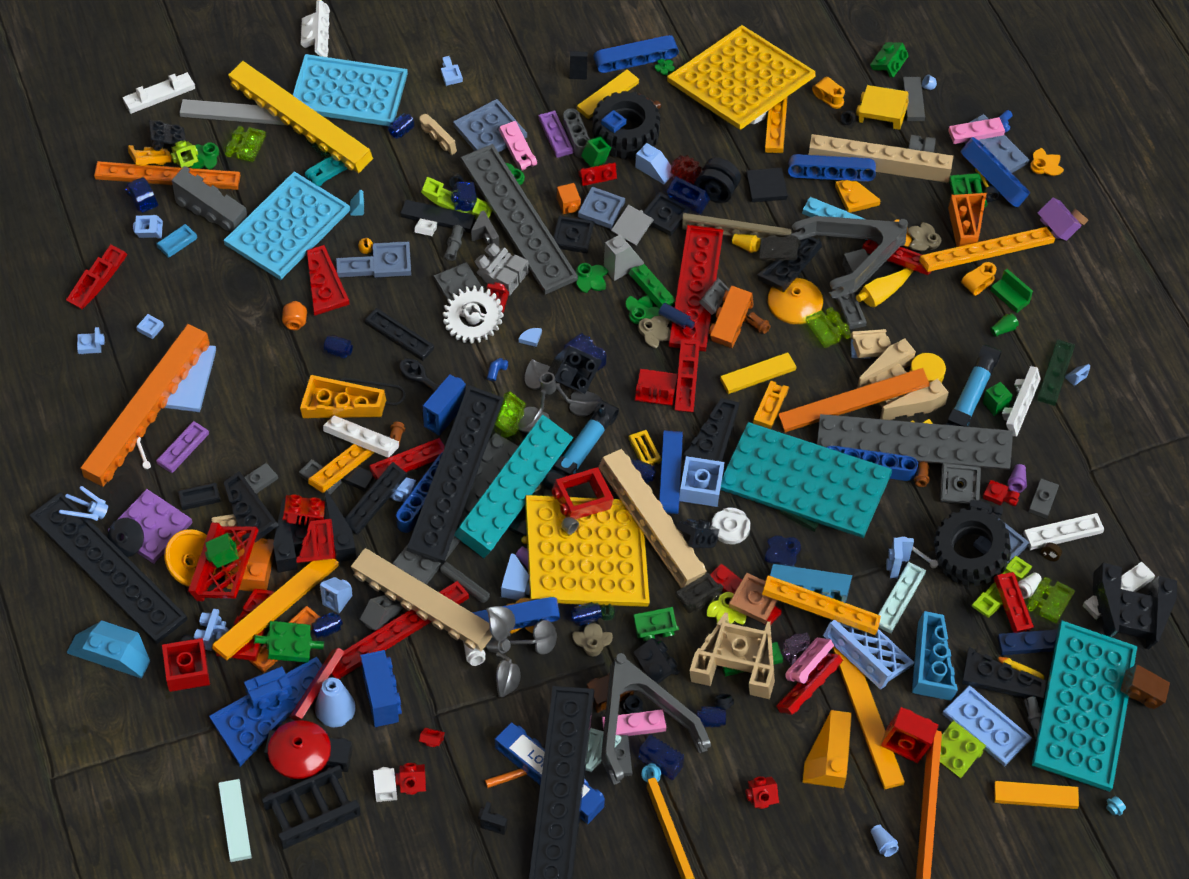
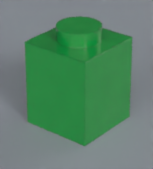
M600 136L587 141L581 157L591 167L599 166L606 162L611 147Z
M999 382L986 390L983 404L995 416L1002 412L1004 408H1009L1012 394L1002 382Z
M228 533L205 542L207 551H205L206 558L209 562H213L217 568L239 559L236 543Z

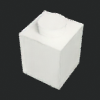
M382 767L378 770H373L376 802L397 800L394 768Z

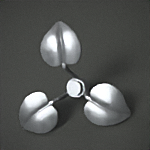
M532 359L525 372V383L530 389H542L541 404L539 410L536 407H527L520 411L517 417L518 429L521 432L529 433L542 415L549 419V415L542 412L545 394H553L556 389L567 403H571L570 411L577 416H586L594 412L602 398L589 391L585 394L576 391L572 393L571 399H569L560 388V384L556 383L554 374L548 372L550 366Z
M494 606L487 608L492 638L486 647L489 652L497 653V657L505 659L500 661L496 671L499 697H504L518 687L521 674L518 665L511 664L512 660L503 653L509 651L511 644L535 643L537 653L547 654L556 644L557 633L556 628L550 621L541 620L536 623L533 629L534 640L509 641L507 637L510 636V631L515 627L514 614L506 607Z

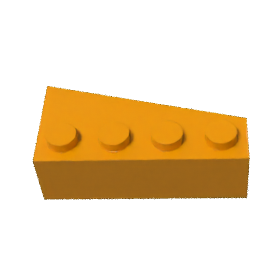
M311 375L300 410L303 418H332L334 415L340 418L381 417L386 403L385 391L381 389Z

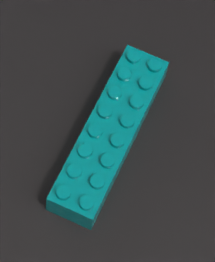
M542 415L457 528L454 536L485 558L525 505L526 495L534 493L573 437Z

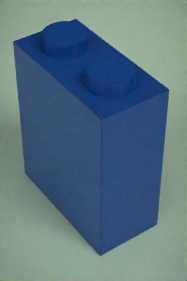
M449 374L423 405L424 427L439 436L458 414L466 392V385L462 379Z

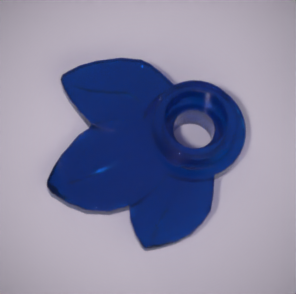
M774 536L767 541L771 548L766 552L765 562H780V565L791 567L796 564V555L801 550V544L798 539ZM794 544V547L789 549L788 545Z

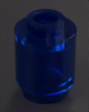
M401 114L390 123L389 133L396 139L403 137L414 128V119L409 114Z
M335 335L327 336L324 350L329 354L346 358L351 355L353 345H351V340Z
M631 459V463L641 473L645 483L652 482L656 474L654 466L639 459Z
M590 602L575 606L571 616L574 623L582 626L598 621L599 618H602V612L598 603Z
M334 612L315 619V622L311 623L316 637L324 638L340 631V626L343 625L339 614L335 615Z
M701 706V710H697V716L704 727L726 725V709Z

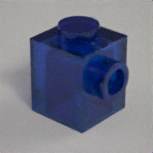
M456 182L451 193V202L454 203L455 210H473L477 202L474 182Z

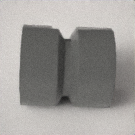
M911 135L908 149L934 153L936 138L925 137L922 139L921 136Z

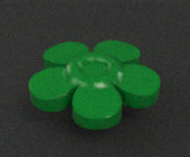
M659 59L658 64L655 65V70L661 71L662 75H667L668 72H674L675 67L672 66V60L665 61L664 59Z

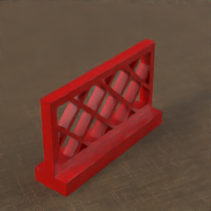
M211 523L205 542L226 533H234V536L231 537L232 540L240 542L236 546L237 552L243 548L245 551L239 559L227 567L221 566L223 569L213 576L214 570L217 567L213 562L207 560L205 555L207 548L206 543H204L188 590L196 601H204L205 598L236 599L258 533L257 527L221 526L219 523ZM246 533H250L249 538L242 542L240 538ZM239 566L238 572L230 576L228 572ZM227 574L229 578L219 585L217 580ZM215 582L217 587L212 591H208L209 586ZM233 583L231 592L223 591L225 587Z

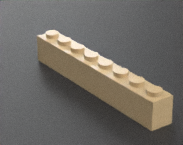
M814 134L811 136L808 154L870 158L876 162V172L946 183L949 182L953 161L952 155Z
M622 449L604 456L600 462L599 469L682 590L702 581L707 572L704 564L699 561L693 548L688 546L682 532L676 529L671 516L667 515L661 502L652 493L650 486L645 483L641 473L631 463L630 457Z
M365 548L351 565L355 573L354 576L359 581H367L374 590L385 592V595L390 600H398L408 611L411 609L416 611V614L425 621L429 619L437 629H445L455 640H463L468 648L472 650L476 648L482 652L492 638L487 621Z

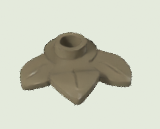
M923 222L920 227L912 226L907 229V233L914 239L909 246L910 249L916 251L933 250L941 244V237L935 233L933 226Z
M654 316L652 319L644 318L639 322V332L644 336L645 342L649 346L657 348L659 341H670L671 330L667 327L670 322L668 319L662 316Z
M596 623L588 624L584 632H573L572 634L574 643L577 646L583 647L589 656H598L603 647L609 645L613 639L611 632L602 633V628Z

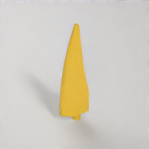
M905 268L894 274L873 280L865 285L861 292L856 295V300L858 302L863 300L870 307H876L894 294L914 270Z

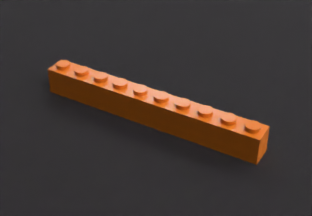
M187 324L82 465L81 470L84 478L102 487L113 478L116 469L122 466L127 454L135 448L137 439L144 436L149 424L155 421L158 412L166 406L168 397L177 391L178 384L186 379L189 370L197 364L203 351L205 352L208 349L209 339L206 332Z

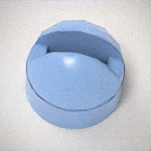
M926 75L922 81V87L927 90H932L937 85L936 79L930 75Z

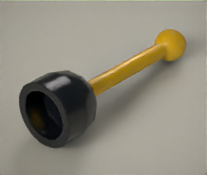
M975 168V171L981 175V179L986 187L984 193H987V202L997 200L999 197L997 189L989 186L985 177Z

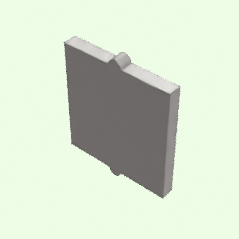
M628 205L611 231L621 235L625 240L636 246L653 222V219L644 214L642 210L639 211Z

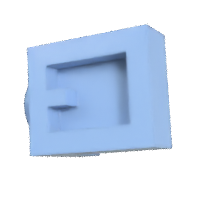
M95 327V333L78 334V354L101 353V345L105 344L104 334H100L99 327Z
M406 477L390 498L398 502H405L414 490L416 480Z

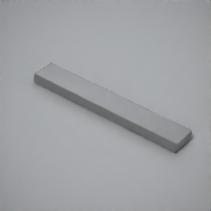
M183 99L180 109V117L285 125L278 116H272L268 109L265 107L261 108L258 105Z

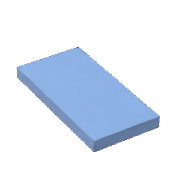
M209 346L205 352L203 351L197 364L189 370L186 379L178 384L177 391L168 397L164 408L200 412L216 353V346Z
M970 685L942 713L951 722L954 720L985 744L984 750L1004 767L1032 739L1030 735Z

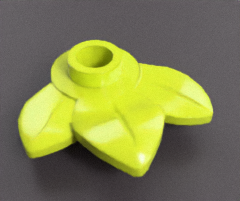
M731 592L721 594L717 601L712 602L708 606L707 617H716L717 623L725 612L728 613L730 624H733L735 621L738 624L744 625L746 622V615L729 608V605L725 603V599L733 598L734 594Z

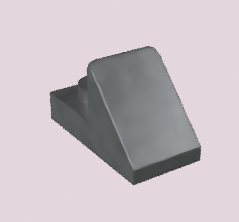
M481 211L471 231L472 241L484 238L486 244L495 243L499 247V236L485 211Z

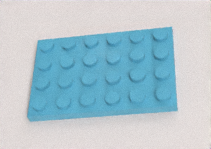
M305 54L293 96L323 117L393 127L408 70Z
M293 172L224 239V245L281 280L307 254V250L312 249L351 210L350 205L298 173Z

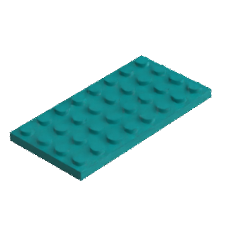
M748 422L722 477L720 490L864 538L890 479L892 469Z
M1065 621L1060 622L1032 766L1109 792L1113 789L1129 698L1127 694L1120 690L1125 670L1133 667L1135 664L1137 646Z

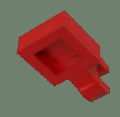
M990 480L983 499L1001 505L1004 501L1012 506H1016L1020 493L1016 491L1008 492V486Z

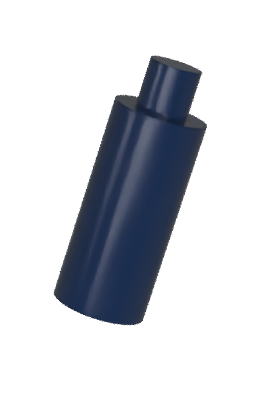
M664 303L659 310V315L683 328L689 327L692 329L695 325V322L691 320V316L667 303Z

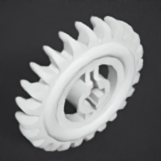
M475 285L472 291L466 286V293L459 289L460 296L453 293L454 301L447 299L450 306L444 305L445 310L448 312H443V316L447 318L443 319V322L447 324L446 330L450 331V335H456V340L462 338L463 343H466L469 339L472 344L477 339L478 343H480L481 338L487 340L488 334L493 336V330H499L497 325L502 324V320L499 318L504 316L501 312L503 306L499 305L501 303L500 299L495 300V293L490 296V289H487L484 293L482 286L479 291H477ZM477 304L483 306L487 314L481 313ZM460 316L465 317L466 321L471 325L478 324L481 321L483 323L479 326L468 327L461 322Z

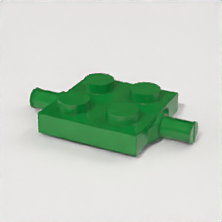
M270 621L267 636L255 635L254 643L266 644L268 659L308 663L311 648L322 650L324 648V641L312 640L310 625Z

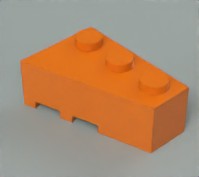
M987 193L951 195L948 210L957 247L978 242Z
M731 285L730 290H726L723 301L725 302L723 307L718 308L716 314L718 319L715 324L711 325L709 334H711V341L733 348L741 332L740 328L743 321L746 322L748 317L746 316L748 309H752L754 303L751 292Z

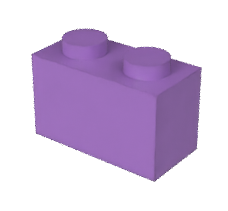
M1052 198L1038 212L1042 217L1040 219L1041 222L1052 229L1051 233L1057 239L1061 238L1067 241L1082 226L1064 204L1055 198Z

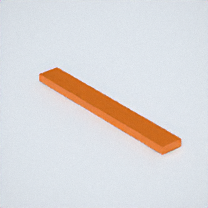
M97 161L94 177L98 180L172 185V179L182 168L154 165L139 166L136 164ZM189 168V173L194 176L198 174L204 178L203 182L210 187L214 185L219 189L238 190L240 172Z
M920 368L779 413V418L784 432H788L820 422V414L836 416L929 387V381L924 369Z
M938 730L932 745L926 751L916 879L931 878L942 733Z

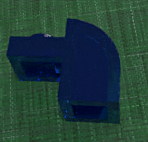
M144 177L127 183L128 187H125L126 193L133 198L138 211L143 213L159 206L149 183Z

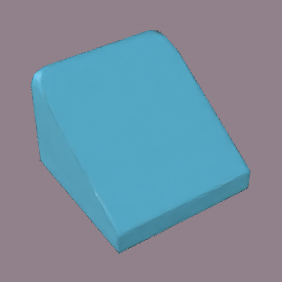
M359 190L350 201L351 216L364 214V194L362 190Z

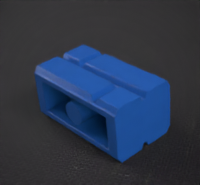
M282 666L244 682L245 691L254 709H264L271 702L286 700L290 694H293L291 684Z

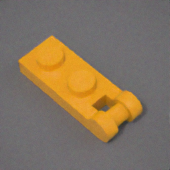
M770 381L754 417L753 424L768 429L772 428L788 393V386L783 385L782 387L777 385L776 382Z

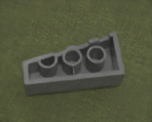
M184 166L172 179L176 203L180 207L191 210L196 215H201L209 222L220 225L224 230L233 232L247 218L246 207L227 194L223 196L214 185L208 186L203 182L204 178L198 174L196 176L189 173L190 169Z

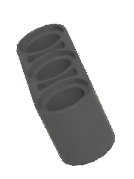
M567 109L563 113V128L573 147L574 155L582 158L583 150L590 139L579 112L575 109Z

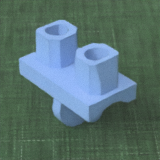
M213 609L212 613L202 612L200 625L207 626V629H197L194 634V639L203 638L205 649L212 651V644H214L215 640L217 641L229 631L226 627L227 623L221 621L222 618L219 616L220 611L218 609Z

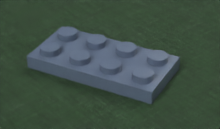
M983 114L970 122L987 120L988 118ZM1005 135L979 140L1011 173L1024 167L1029 162V159Z

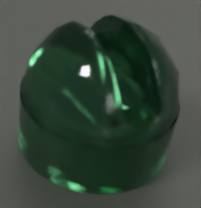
M611 604L601 605L599 608L600 618L603 620L613 619L615 616L614 606ZM606 608H609L610 614H606Z

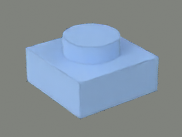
M147 314L137 326V331L153 339L164 325L162 321Z

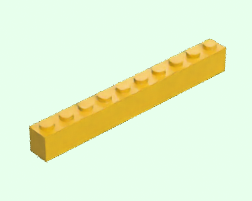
M244 61L229 74L230 84L235 90H241L248 99L252 98L258 106L268 109L272 116H278L285 125H290L298 134L305 135L309 142H315L323 152H329L336 161H342L349 170L360 173L373 159L369 148Z

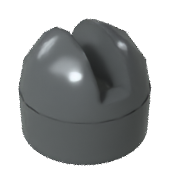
M572 517L564 518L561 523L563 530L568 534L574 533L579 526V522Z

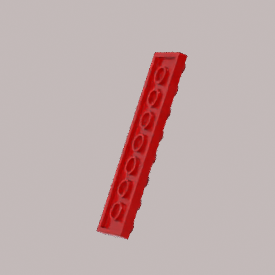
M687 225L675 308L691 316V320L695 322V325L692 329L689 327L683 328L672 322L669 347L680 348L681 339L700 341L699 351L706 352L711 314L699 301L717 279L724 229Z

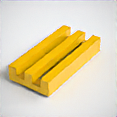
M647 430L629 435V441L643 469H646L649 465L651 467L654 466V463H661L662 459ZM641 436H644L654 456L653 459L651 458ZM635 438L637 439V441H638V443H639V445H640L642 451L644 452V454H645V456H646V458H647V461L645 460V458H644V456H643V454H642V452H641V450H640V448H639V446H638V444H637Z

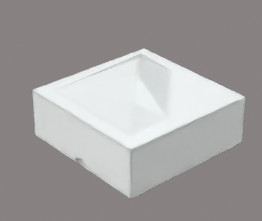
M419 219L415 226V233L432 236L437 228V222Z

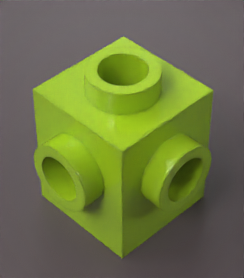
M185 140L175 143L176 146L171 147L173 151L171 158L174 164L177 163L181 168L184 166L190 167L193 163L198 162L196 156L198 151L196 146Z

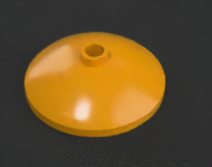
M796 277L784 292L774 287L770 289L768 306L773 315L779 320L789 324H804L814 320L820 314L823 306V297L818 287L812 282Z
M180 531L168 541L165 547L164 559L168 571L178 582L190 587L207 537L201 531ZM221 567L214 570L213 576L220 572Z

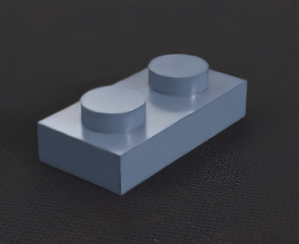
M373 256L336 258L338 277L374 275Z

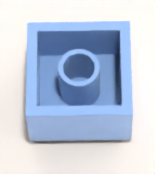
M686 456L679 501L718 507L724 462Z

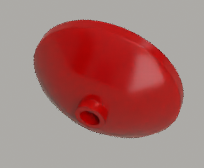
M305 720L291 721L282 725L273 733L268 744V756L271 765L283 776L293 779H303L318 773L327 764L331 753V745L327 733L319 725ZM297 741L302 742L300 745L295 744Z

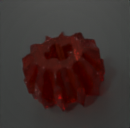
M680 155L673 161L670 173L673 174L674 179H678V183L681 181L684 185L687 183L692 185L701 172L702 167L699 166V161H694V157L689 158L688 155Z

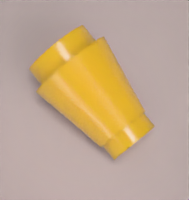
M734 234L732 244L750 253L757 252L761 242L760 238L756 235Z

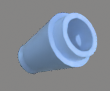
M881 825L871 829V834L880 854L889 857L897 852L899 849L897 840Z

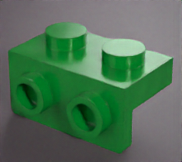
M885 43L870 66L872 70H887L890 78H894L908 58V52L903 43Z
M673 607L633 615L637 638H643V641H648L651 638L655 639V635L662 634L663 637L675 635L674 631L679 630V627L676 625Z

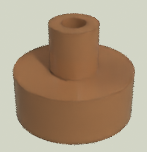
M1074 209L1071 212L1079 223L1085 225L1088 222V219L1078 210Z

